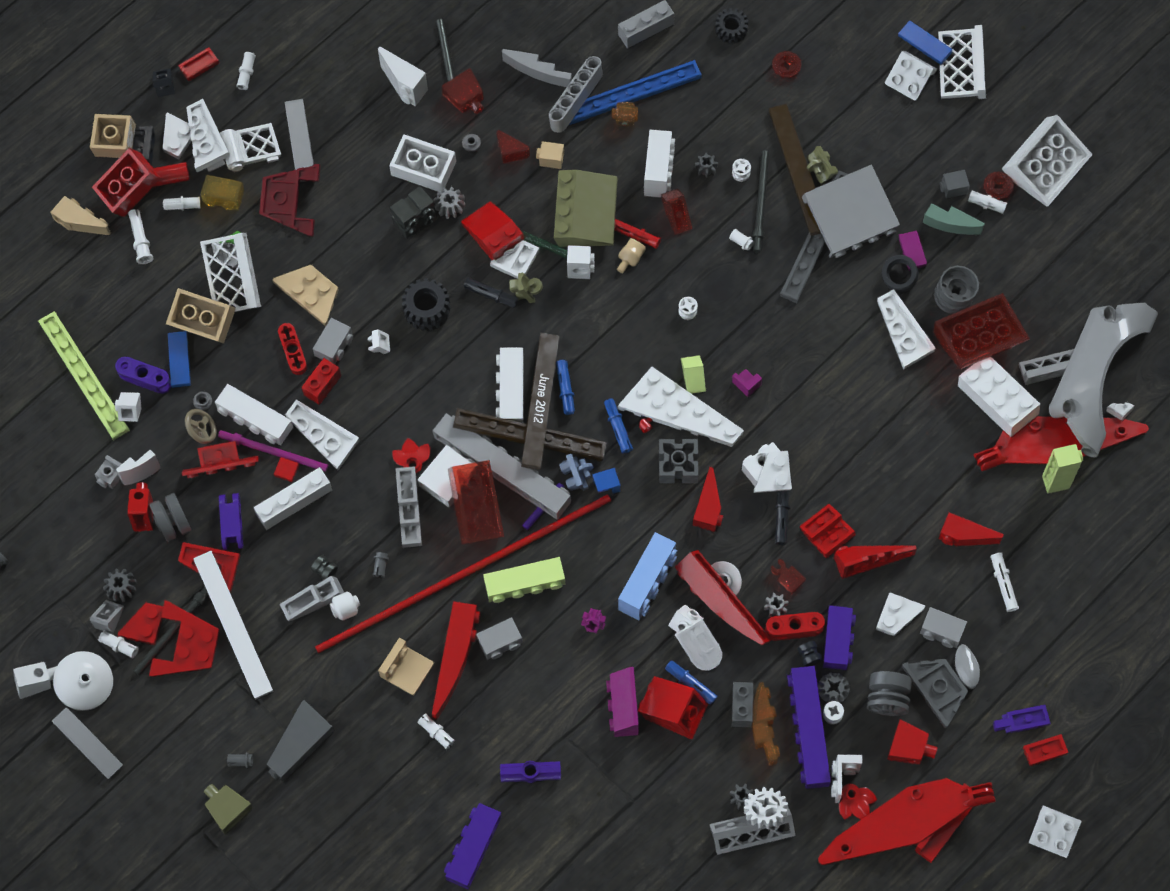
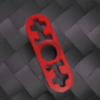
M284 323L279 326L278 334L291 372L295 375H301L307 370L306 360L294 326L290 323ZM286 329L289 331L290 340H287L286 334H284ZM290 345H296L298 347L295 353H289L287 351ZM294 358H298L301 368L297 369Z

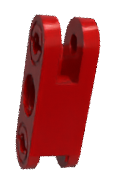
M818 612L773 616L768 619L765 632L775 641L818 636L823 631L825 619ZM797 623L800 628L792 629L790 624Z

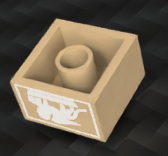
M95 114L90 149L95 157L120 158L128 148H133L136 124L132 117L127 115Z

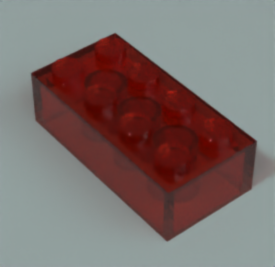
M490 460L448 468L462 545L504 537Z

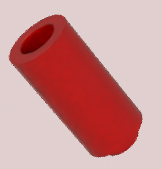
M186 162L154 168L161 179L153 187L190 180Z

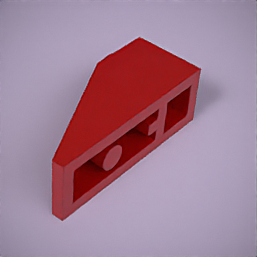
M709 467L694 515L693 526L715 532L716 527L721 526L723 515H720L721 505L714 469Z
M949 512L939 539L944 544L950 546L1000 544L1004 534Z

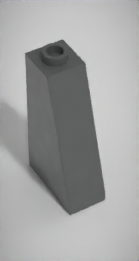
M305 700L301 702L267 763L270 769L268 773L275 780L279 778L284 782L334 732L333 727Z

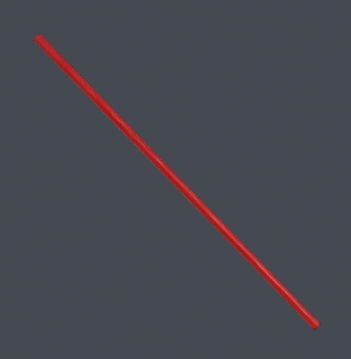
M607 494L315 646L318 654L611 501L609 495Z

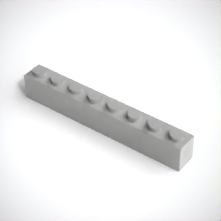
M447 413L433 429L435 439L450 448L455 447L465 459L470 458L476 463L477 467L558 520L571 503L570 493L565 488H558L550 478L540 476L536 469L521 467V459L508 455V452L503 447H496L488 437H481L474 432L453 428L455 416L452 415L451 417Z

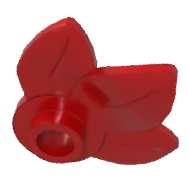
M407 438L402 446V450L392 451L393 460L396 464L403 466V468L409 467L411 463H415V471L418 473L422 469V464L430 457L429 444H424L418 447L413 440Z
M846 784L842 787V800L839 804V812L843 819L849 818L852 814L858 819H863L870 813L868 804L876 802L877 798L868 788H858L854 784ZM850 790L854 792V796L852 798L848 796V792Z

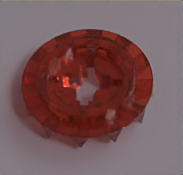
M783 51L774 57L772 69H774L776 75H780L782 78H791L794 75L797 76L801 70V60L795 53ZM784 61H786L787 64L790 65L789 70H787L784 66Z
M993 172L985 178L983 187L986 194L1000 200L1007 198L1012 193L1014 184L1011 177L1006 173ZM995 183H997L998 185L1003 184L1001 190L999 188H994Z

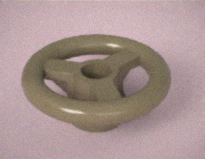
M192 409L186 414L185 426L188 434L195 441L202 444L214 441L217 429L214 420L208 413L200 409ZM193 415H200L203 417L202 420L198 422L191 419ZM207 422L209 423L211 428L210 437L208 436L206 431Z

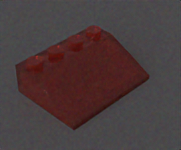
M1003 293L935 321L934 334L940 345L960 369L1030 339Z

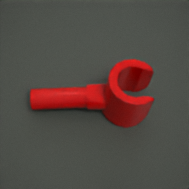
M643 418L640 421L639 428L643 433L651 430V418Z

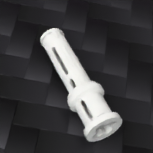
M133 209L128 212L135 239L133 247L138 256L136 260L138 264H148L153 261V255L150 254L149 250L150 242L145 237L140 210Z

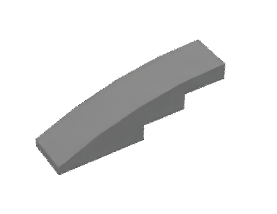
M507 49L502 50L504 62L535 79L567 87L572 81V73L555 71V64L540 62L538 54Z
M415 467L396 468L403 548L422 546Z
M67 707L52 720L59 730L107 779L122 766V763Z

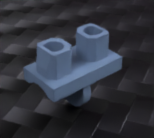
M572 454L566 455L567 460L559 464L563 474L566 475L570 472L573 474V477L566 480L567 488L571 491L579 488L583 491L588 489L585 478L591 477L589 471L593 469L592 463H586L585 459L578 460Z

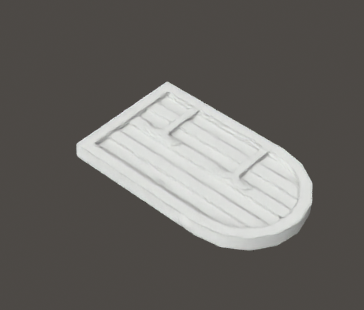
M702 618L675 634L689 656L690 661L697 668L711 670L719 665L722 659L721 648Z

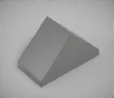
M105 600L90 617L94 628L113 634L124 606Z

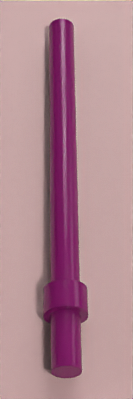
M222 430L219 431V438L228 441L236 440L237 446L244 445L315 469L320 467L324 472L328 469V464L244 438L243 435L238 433L231 434Z

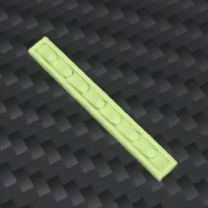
M55 311L38 320L112 439L115 440L130 431L125 421H118V411L115 410L114 404Z

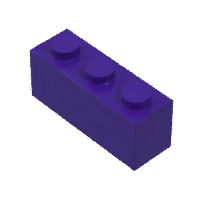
M829 606L823 668L847 670L848 664H852L853 652H849V646L854 643V634L851 633V626L855 627L856 615L852 614L853 608Z

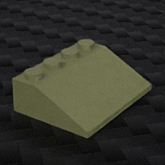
M559 170L554 239L559 247L613 245L617 176L582 170Z

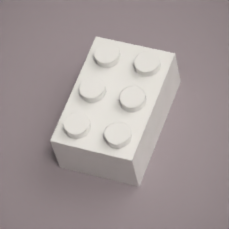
M649 131L644 196L666 198L667 191H671L675 139H672V131Z
M403 135L389 166L392 176L443 193V188H445L456 164V156L454 151Z

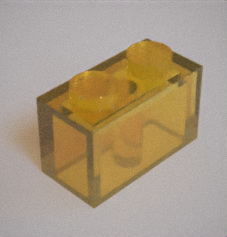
M206 175L201 197L203 202L209 206L218 205L228 210H239L244 187L240 181Z

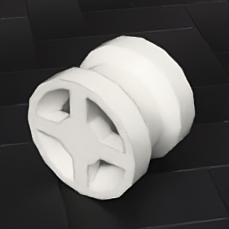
M745 159L736 160L732 168L733 178L739 182L749 179L750 163Z
M692 297L681 299L679 302V315L686 320L693 319L697 315V301Z
M836 701L826 704L823 718L827 723L837 724L842 720L844 713L842 704Z

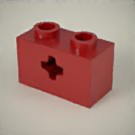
M323 358L303 384L302 391L304 396L320 405L340 379V368Z

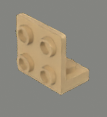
M399 638L378 671L381 678L414 696L434 663L407 647L406 641Z

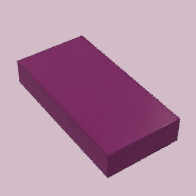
M917 231L899 234L898 238L903 254L911 258L917 268L926 267L927 261Z

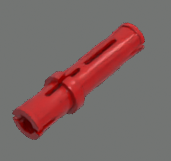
M615 219V231L636 239L640 243L643 242L652 246L655 249L658 248L661 241L660 237L647 233L645 229L640 230Z

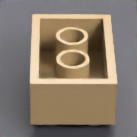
M178 288L166 324L224 343L236 308Z

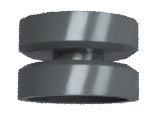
M175 493L165 496V502L168 506L166 510L159 500L149 504L154 514L153 518L159 531L163 533L167 543L177 537L173 528L175 525H177L182 535L192 531Z

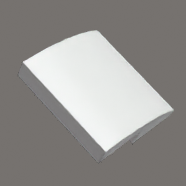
M149 450L136 462L130 457L116 471L122 483L129 485L148 478L161 469L156 455Z

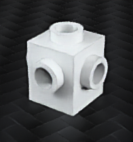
M684 605L676 611L668 626L678 633L702 617L697 611Z

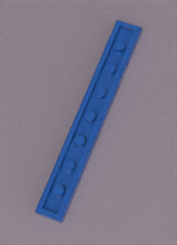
M693 60L589 97L585 100L569 125L700 79L702 74L696 61Z

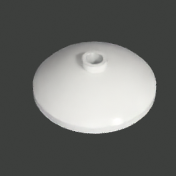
M80 651L66 656L58 664L53 676V686L56 695L66 706L75 710H91L100 706L109 697L113 687V675L109 665L103 658L91 652ZM86 675L88 681H83L82 676Z

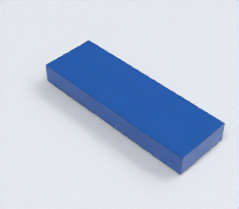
M911 21L898 33L900 38L940 65L953 52L952 48Z
M187 331L168 333L172 388L191 386Z

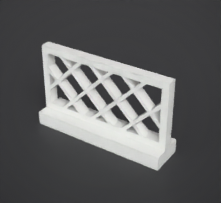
M975 25V29L940 31L939 40L943 42V37H952L954 39L947 45L950 48L957 42L963 46L958 53L953 50L952 54L955 56L949 62L945 60L940 65L941 99L978 96V99L986 98L982 25ZM964 35H972V39L967 44L960 40ZM966 50L972 53L968 60L961 56ZM958 58L964 62L959 69L952 65ZM967 66L973 69L969 76L962 72ZM949 67L955 71L950 78L944 74ZM958 75L965 79L960 85L953 81ZM969 82L974 86V90L966 91L962 87ZM949 83L956 87L953 92L945 93V87Z
M238 233L201 241L212 300L219 302L222 297L229 302L230 306L234 305L236 307L235 312L261 307L247 234ZM234 239L235 247L232 252H229L223 246L227 240ZM213 243L219 247L214 256L207 253V244ZM221 249L229 254L225 263L216 259ZM232 257L238 260L239 264L235 271L227 266ZM213 261L222 265L217 275L210 268ZM225 268L233 273L228 282L219 277ZM235 276L242 279V285L239 290L230 284ZM217 279L226 284L221 293L214 288ZM228 286L237 292L232 300L223 295ZM239 294L245 297L246 306L240 307L234 303Z

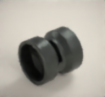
M324 555L319 556L311 567V571L315 574H320L323 580L334 576L338 570V566L328 562V558Z

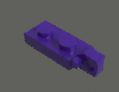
M1046 705L1007 712L1002 715L1001 720L994 721L993 728L994 731L1005 730L1006 733H1015L1049 726L1051 723Z

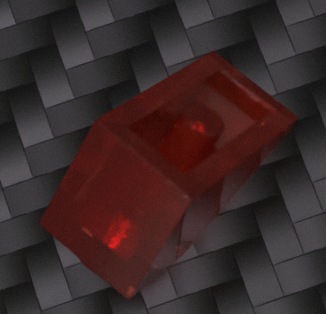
M675 189L661 194L663 206L674 234L693 229L682 192L679 189Z

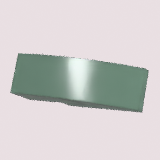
M934 204L930 205L923 219L924 224L933 228L967 235L981 234L985 224L953 206L947 212Z

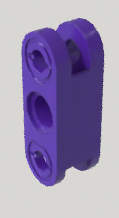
M121 357L115 364L119 377L126 382L161 394L171 389V380L168 373L163 369L130 357ZM142 373H148L145 377H140Z
M239 493L232 494L233 503H227L225 494L219 495L223 550H228L229 543H238V548L243 549Z

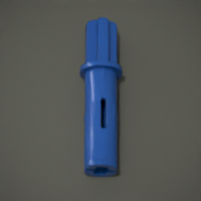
M559 360L555 363L560 386L559 398L562 399L564 414L571 415L574 414L575 408L568 363L565 360Z
M612 398L604 401L609 415L608 421L611 422L621 453H629L633 450V447L621 419L622 414L618 412L615 401Z
M670 661L667 664L666 671L678 679V683L682 682L685 686L694 688L708 704L712 705L718 697L716 694L689 674V670H684L674 661ZM694 685L698 686L701 690H703V692L697 689Z

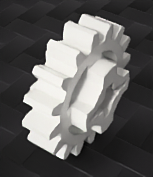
M763 787L762 792L755 789V795L748 794L749 800L745 799L744 814H746L747 820H751V825L758 823L760 829L763 825H766V828L769 829L772 824L774 827H777L778 821L784 822L783 817H787L788 803L786 802V797L781 796L780 791L774 793L773 788L766 791V788Z

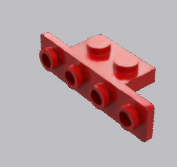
M236 440L199 447L197 450L201 467L182 470V476L187 475V478L199 476L198 473L206 472L207 475L218 472L217 469L225 468V471L237 469L236 466L243 464L244 467L256 465L255 462L259 461V457L253 456L239 459Z

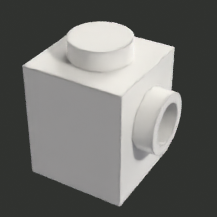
M121 392L119 400L115 402V410L118 411V421L138 422L141 412L140 393Z

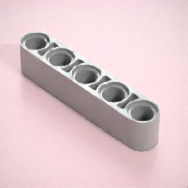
M592 56L586 59L550 110L549 121L552 131L558 133L567 128L602 78L603 72L600 58Z
M303 99L286 101L285 108L295 170L312 166L314 162Z

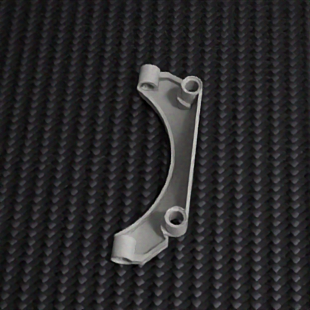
M1146 303L1117 305L1116 309L1111 306L1093 308L1090 311L1087 322L1049 405V413L1053 418L1065 417L1068 420L1067 424L1079 443L1083 445L1081 451L1089 457L1095 458L1098 456L1106 437L1102 411V393L1108 367L1118 349L1130 338L1141 333L1151 332L1157 318V311Z

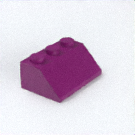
M629 667L611 673L610 680L606 681L607 693L611 692V700H608V711L613 712V719H609L610 731H614V737L638 735L634 667Z

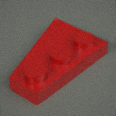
M183 542L178 561L199 573L193 558L212 551L228 590L231 592L240 554Z

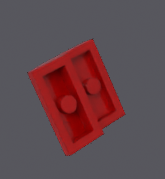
M827 504L799 526L805 536L825 558L829 557L856 535L855 531L842 519V515L830 504Z

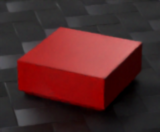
M281 457L274 476L293 482L299 463Z

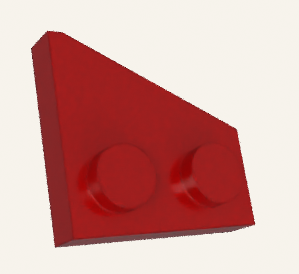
M145 603L118 632V637L155 645L163 620L161 618L163 606Z

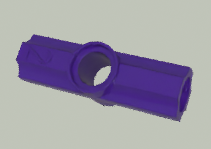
M527 761L525 763L500 764L501 782L526 781L534 783L543 780H561L560 761ZM528 768H533L536 770V773L528 776L525 771Z

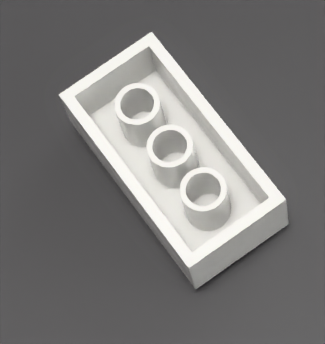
M988 353L959 375L958 387L1010 437L1039 415L1040 403Z

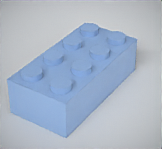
M656 532L654 533L618 598L619 611L637 620H640L642 616H646L650 608V600L656 598L660 582H665L669 566L673 567L676 562L678 551L676 550V542Z

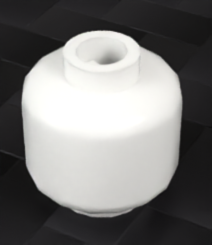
M350 592L334 596L332 603H330L334 617L340 620H346L357 615V607L360 606L357 596H352Z

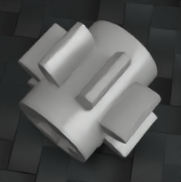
M773 593L771 599L766 597L765 601L768 605L764 606V610H769V617L772 615L780 616L782 612L787 613L785 606L789 602L783 600V594L776 596ZM773 603H777L779 608H776V606L773 605Z

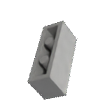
M666 0L619 23L618 35L628 49L674 24V12Z

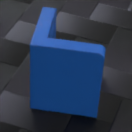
M615 468L592 474L593 483L596 485L598 492L612 489L613 494L620 492V483Z

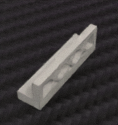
M1074 349L1019 362L1018 365L1025 385L1063 376L1069 360L1060 361L1062 357L1067 356L1071 358ZM1046 361L1054 363L1052 365L1042 367V365ZM1031 365L1036 369L1026 371L1025 367Z
M789 808L787 810V817H783L784 822L778 821L777 827H773V824L770 825L768 829L770 832L764 837L758 835L761 830L758 827V823L751 825V820H747L746 816L709 824L717 855L796 836ZM789 824V831L780 832L777 830L780 825ZM747 833L751 835L747 841L742 842L738 840L741 834ZM728 838L731 840L727 846L720 847V839Z

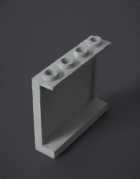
M872 164L806 192L802 196L804 204L808 203L830 250V258L833 256L839 258L845 255L846 251L851 248L853 251L863 247V243L867 241L873 243L879 240V236L883 234L886 236L892 235L897 232L896 229L900 225Z

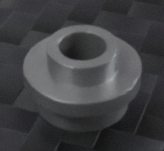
M468 134L463 138L462 144L465 150L475 152L479 149L481 140L475 134Z
M199 392L194 396L193 404L197 409L206 410L212 405V397L207 392ZM201 400H206L204 404H200Z

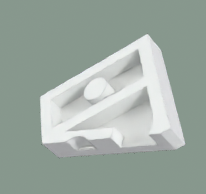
M169 113L166 114L163 151L180 159L191 143V130L189 123Z
M522 240L514 248L504 252L503 256L497 260H492L490 266L518 279V273L523 272L525 275L527 274L539 253V247Z

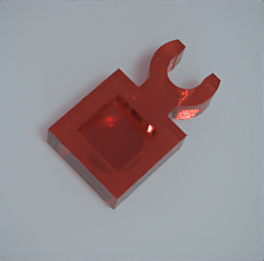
M779 559L778 564L781 565V568L776 569L772 565L771 572L775 575H780L778 582L793 594L806 581V578L793 566L787 569L785 562Z

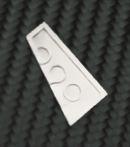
M202 99L187 106L188 122L191 130L190 136L193 144L192 150L195 158L194 165L196 171L199 172L229 157L230 154L204 100Z
M894 289L878 298V305L903 370L935 351V346Z
M295 400L285 414L292 421V424L337 470L340 469L360 441L359 437L298 400Z

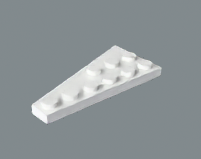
M653 367L648 370L617 408L621 411L633 412L634 415L639 417L642 415L651 418L655 422L679 430L690 431L691 434L697 436L699 434L708 437L712 441L730 447L737 442L744 432L743 429Z

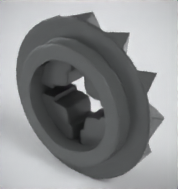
M830 672L819 681L818 693L828 703L831 701L841 703L849 694L850 685L846 677H843L840 673ZM829 682L833 685L840 683L837 688L838 692L835 690L828 692L831 687Z

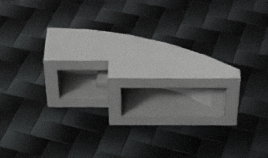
M330 576L317 585H310L282 602L280 606L287 620L292 621L332 603V598L344 593L338 579Z

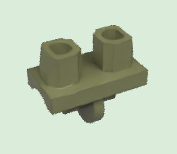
M817 146L806 157L809 161L808 171H814L820 184H825L829 179L838 174L836 166H831L829 162L830 155L828 151H823L821 146Z
M523 272L518 273V279L509 281L510 291L512 293L516 292L518 300L527 299L529 303L535 302L533 295L540 293L543 289V284L539 279H529Z

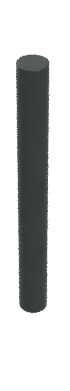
M438 19L436 23L448 85L453 86L455 85V78L443 19Z

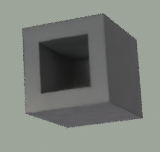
M965 170L943 174L942 181H940L941 192L945 193L946 198L968 194L970 185Z

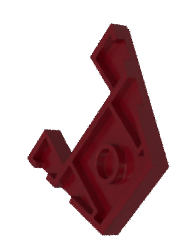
M314 164L309 167L263 177L259 214L313 237L315 220L296 218L300 180L319 182L321 165Z

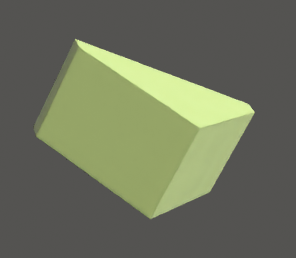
M700 356L681 358L686 391L691 394L706 392L704 368Z

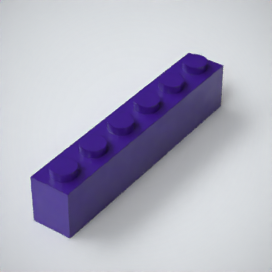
M815 666L791 668L790 675H787L788 687H792L793 693L790 694V704L795 708V713H792L793 725H797L798 732H795V742L800 745V752H797L798 763L802 764L803 771H800L801 783H805V789L829 787L831 780Z

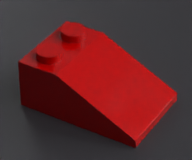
M491 201L461 221V224L491 260H497L504 255V252L514 248L516 244L524 240L522 231L513 220Z

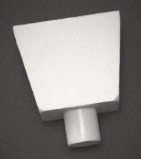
M45 662L13 669L14 680L20 699L50 689V680H53L56 667L47 669Z

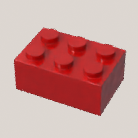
M128 148L92 188L112 213L125 217L161 177L141 152Z

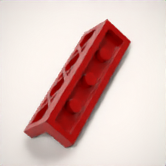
M973 807L920 842L915 852L931 863Z

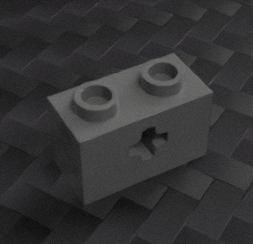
M733 682L732 727H752L753 683Z

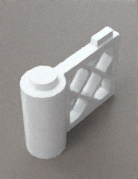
M272 123L237 131L228 129L220 132L230 154L229 157L225 158L229 170L236 172L240 171L247 164L265 160L268 163L279 160L278 157H281ZM269 130L270 136L268 139L259 136L260 132ZM248 134L253 138L248 143L242 140L241 136ZM256 139L264 142L261 149L252 145ZM267 145L275 148L276 152L267 153L264 149ZM252 149L258 152L256 157L248 158V150Z

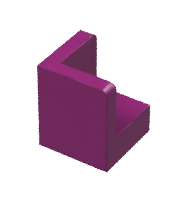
M745 369L739 375L735 373L732 377V382L749 397L762 385V378L758 374L753 376Z

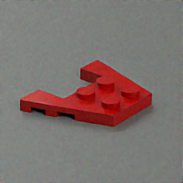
M165 600L161 618L181 622L173 662L153 658L149 676L155 677L212 668L220 630Z

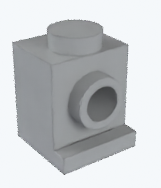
M107 455L105 457L106 460L95 473L96 482L104 488L108 486L114 489L120 480L116 469L122 464Z

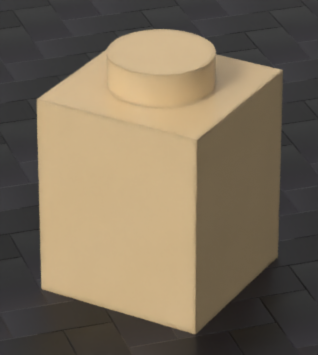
M542 142L541 148L537 149L536 155L540 166L562 168L564 144Z

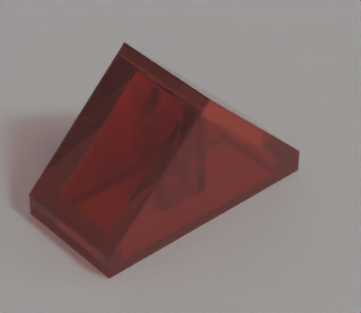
M500 130L496 132L503 163L529 158V146Z

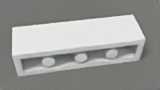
M500 348V354L496 355V365L500 366V372H496V383H500V390H496V401H500V407H496V417L523 423V348Z
M229 384L226 385L215 401L217 411L220 414L231 416L237 424L248 426L249 430L254 434L259 435L260 433L264 435L265 439L272 444L276 442L281 445L293 428L290 419Z
M319 467L254 507V510L265 529L268 530L332 491L331 484Z

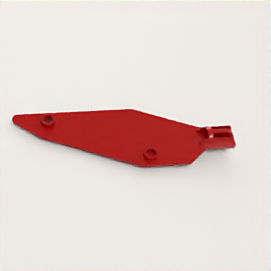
M1037 416L1012 437L1003 430L994 447L974 454V458L983 472L1003 463L1047 464L1053 449L1076 444L1077 449L1081 450L1083 445L1077 440L1065 417ZM1103 418L1106 437L1100 450L1147 433L1149 427L1146 424L1126 419L1121 421L1118 418Z
M945 778L907 787L837 836L819 856L818 861L821 865L918 844L969 808L996 802L992 783L988 782L965 787Z

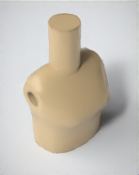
M630 238L618 255L622 262L617 271L624 273L628 265L636 266L646 247L635 239Z

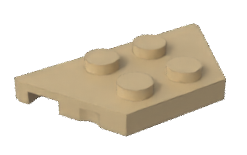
M308 265L273 279V283L324 326L328 324V318L334 306L333 302L338 293V287L312 265Z

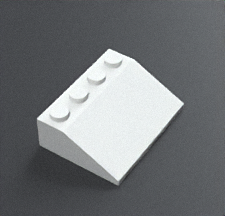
M1054 115L1044 119L1003 166L1002 170L1015 184L1045 206H1049L1088 161L1092 153L1058 115Z

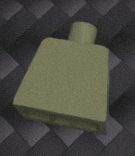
M211 784L204 790V793L210 798L205 803V806L224 834L253 809L249 801L227 785L218 790Z

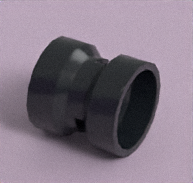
M815 641L804 643L797 648L799 654L803 657L804 667L814 666L823 660L821 654L817 652Z

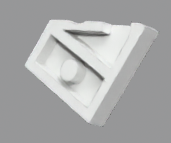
M788 451L767 453L764 466L754 488V493L791 490Z
M889 593L876 630L895 636L924 610L925 605Z

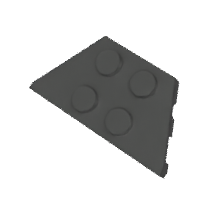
M946 659L902 664L901 667L912 679L915 687L946 729L968 692L966 687Z

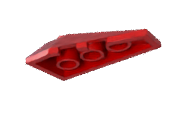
M915 545L852 546L849 548L848 546H843L835 552L834 560L841 578L844 579L914 556L917 548Z

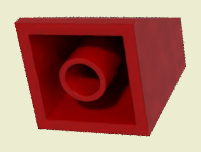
M654 676L647 687L644 699L639 704L638 712L644 719L693 739L708 704L694 688Z

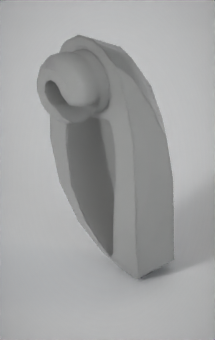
M961 644L955 656L956 671L961 682L967 688L973 689L978 684L980 677L979 664L972 651L965 644Z

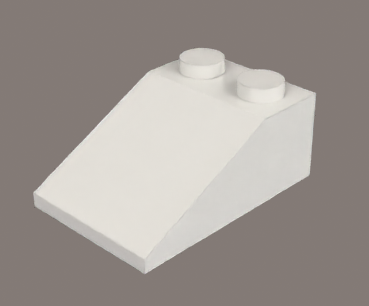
M379 47L380 64L402 101L416 106L428 91L426 73Z

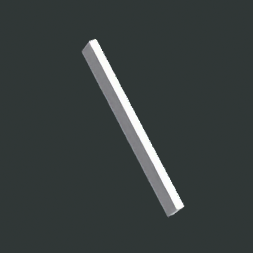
M212 551L193 558L254 698L258 699L273 692Z

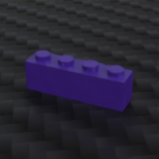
M481 803L478 804L477 808L473 807L469 816L471 819L469 826H464L461 833L463 839L460 844H456L452 853L455 856L452 862L447 863L444 870L447 881L468 890L502 818L501 812Z

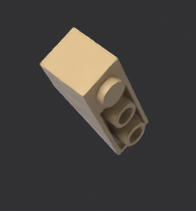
M64 196L51 211L53 219L68 230L103 235L111 234L108 228L109 224L104 219L96 218L91 210L88 208L83 209L73 198L70 200Z

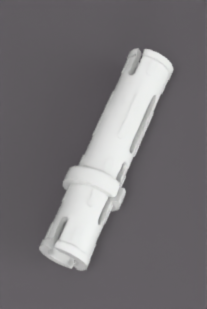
M1002 553L993 554L990 558L995 570L994 577L998 580L1007 612L1018 610L1019 606L1017 605L1008 575L1010 572L1009 569H1006Z

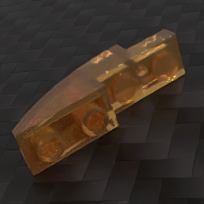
M760 682L753 704L752 731L756 749L764 747L770 766L777 764L778 757H780L779 748L777 745L774 746L772 738H775L772 726L768 727V725L774 723V718L777 715L774 706H770L769 699H771L769 688L765 687L763 682Z

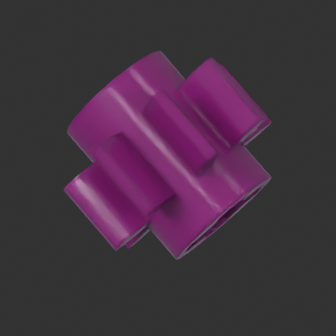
M591 608L589 613H583L581 625L585 626L587 632H594L596 634L598 629H604L606 616L602 615L601 610Z

